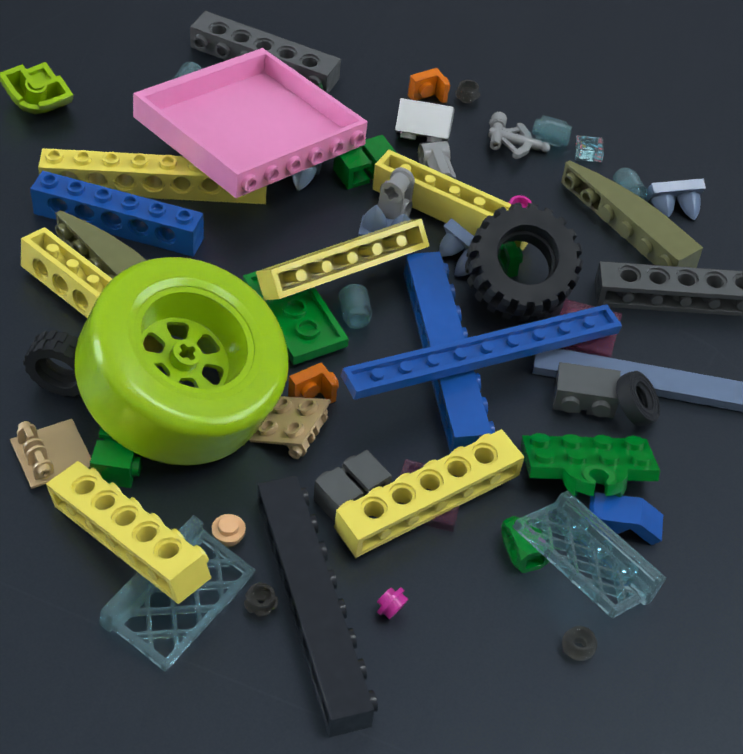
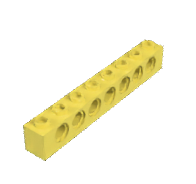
M42 148L38 166L39 175L43 170L145 198L266 204L267 186L235 198L183 156Z

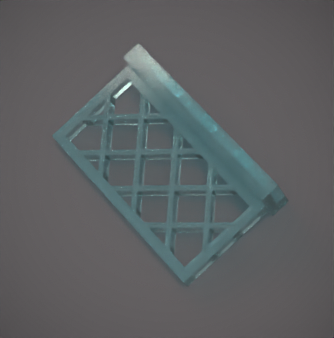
M569 491L561 493L555 503L517 519L513 525V528L612 619L639 603L645 606L652 602L667 579ZM530 526L542 529L543 534L535 532ZM552 533L564 536L565 540L552 537ZM554 548L566 551L567 556L559 554ZM576 555L589 558V562L578 560ZM579 571L592 574V579L585 577ZM601 577L613 580L614 585L602 582ZM604 594L617 597L618 604L615 605Z
M194 515L178 531L192 546H199L203 542L214 551L215 559H209L207 566L216 567L217 581L206 582L194 592L195 605L175 606V601L170 598V607L150 608V596L154 592L162 591L137 572L101 609L99 625L109 633L112 630L117 632L165 672L252 578L256 571L203 529L204 523ZM234 566L243 574L238 580L222 581L221 567ZM218 589L219 601L216 604L200 605L199 590ZM207 612V614L202 618L201 613ZM196 613L197 624L194 628L178 629L176 614ZM171 614L172 630L152 631V615ZM146 616L147 631L133 632L124 623L130 617ZM178 637H184V639L179 643ZM173 638V651L165 658L154 649L153 639Z

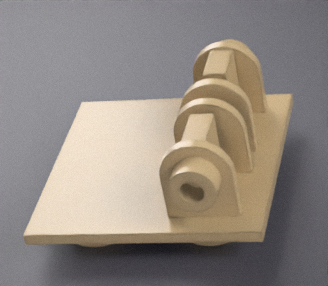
M281 396L274 409L249 441L287 445L289 448L288 453L292 458L299 459L305 456L310 446L309 443L314 442L315 436L319 434L320 428L328 419L327 407L331 402L330 399Z
M73 419L38 430L34 424L24 421L18 425L17 437L10 439L31 489L45 485L77 461L90 469V454Z

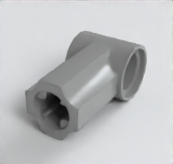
M447 141L419 144L418 159L420 164L456 179L450 162V148Z

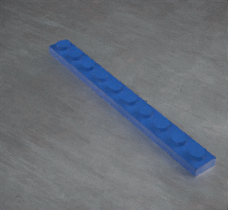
M605 304L344 367L341 372V378L353 399L356 400L618 334L622 324L610 307Z

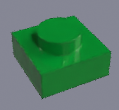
M514 241L505 243L499 248L497 258L504 273L508 277H514L518 275L519 265L523 262V253Z

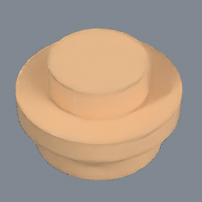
M221 515L212 524V535L222 546H235L245 535V523L236 515Z

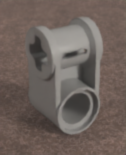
M396 168L392 172L390 180L385 181L380 187L377 206L388 219L394 220L402 214H406L408 217L410 215L415 178L406 168Z

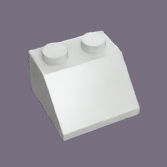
M401 98L395 131L401 133L400 138L416 140V136L427 137L426 142L428 143L448 141L454 117V107Z

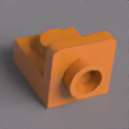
M438 68L410 75L408 97L411 100H420L435 95L441 103L447 102L450 82Z
M320 362L289 376L288 396L313 398L321 392L326 399H330L331 404L336 402L339 383L335 374L329 372L323 363Z

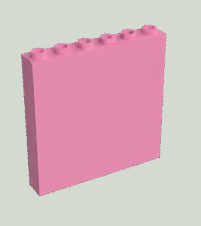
M264 48L133 93V117L235 198L365 145L368 121Z

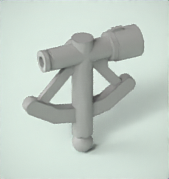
M496 112L492 115L489 121L490 129L488 137L491 138V149L497 150L503 143L513 152L512 157L515 159L527 155L530 149L541 150L542 152L550 150V144L532 138L530 131L524 124L517 123V126L514 128H506L507 117L504 113ZM513 144L519 145L521 147L517 149Z

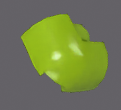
M46 62L28 69L22 64L0 72L1 85L11 100L22 111L40 114L72 103L73 93L60 75L55 76Z

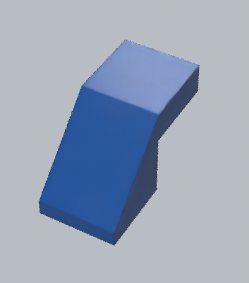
M597 492L594 493V496H590L588 521L608 537L631 529L650 545L662 541L664 515L645 499L631 496H622L621 498L615 495L606 496L604 493Z

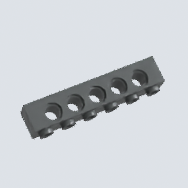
M204 11L190 26L191 48L218 58L229 60L264 48L315 85L322 83L323 90L326 93H329L340 79L341 59L207 11Z
M599 262L594 281L597 306L607 304L613 308L743 316V271Z

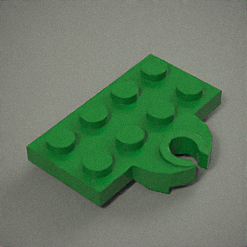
M256 271L243 275V281L264 300ZM315 287L281 299L264 300L279 322L287 344L288 357L293 365L348 347L349 338Z
M536 433L532 436L522 435L521 449L529 478L562 479L566 489L574 497L579 492L594 496L595 483L605 486L604 494L606 496L615 495L621 498L626 491L627 481H659L660 468L647 439H642L638 436L611 438L606 435H597L595 437H579L574 434L548 436L542 433Z

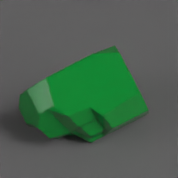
M516 516L503 521L501 532L505 548L512 564L521 573L541 569L550 562L552 551L540 529L531 526L528 521Z

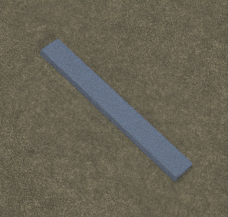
M559 348L535 354L532 374L555 378L559 362L621 371L620 377L628 372L639 371L649 379L658 397L743 412L742 381Z

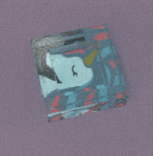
M577 135L575 141L576 160L602 162L604 156L603 138Z

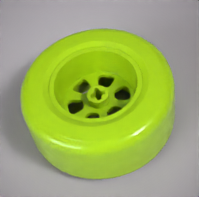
M163 257L142 261L130 266L114 277L102 290L79 335L75 350L74 366L77 386L82 400L92 417L107 434L125 448L145 458L166 464L190 466L223 459L237 451L253 437L274 409L283 393L288 376L289 357L287 344L279 322L267 303L247 283L227 270L204 261L182 257ZM171 335L177 336V337H180V338H183V339H182V340L174 339V338H172ZM146 336H152L162 344L163 350L161 353L145 350L143 341ZM156 366L162 367L167 375H165ZM204 367L217 369L220 378L218 385L212 384L202 375ZM179 381H190L195 387L181 384Z

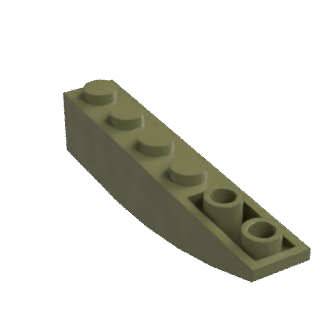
M570 160L565 163L561 183L654 265L697 268L703 247L666 215L641 197L599 173Z
M64 211L56 212L57 225L55 226V231L62 241H66L75 251L112 279L130 266L146 261L135 250L111 234Z

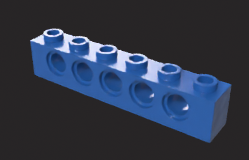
M43 170L30 188L33 212L36 215L56 220V212L61 210L111 235L194 257L204 239V218L201 212Z

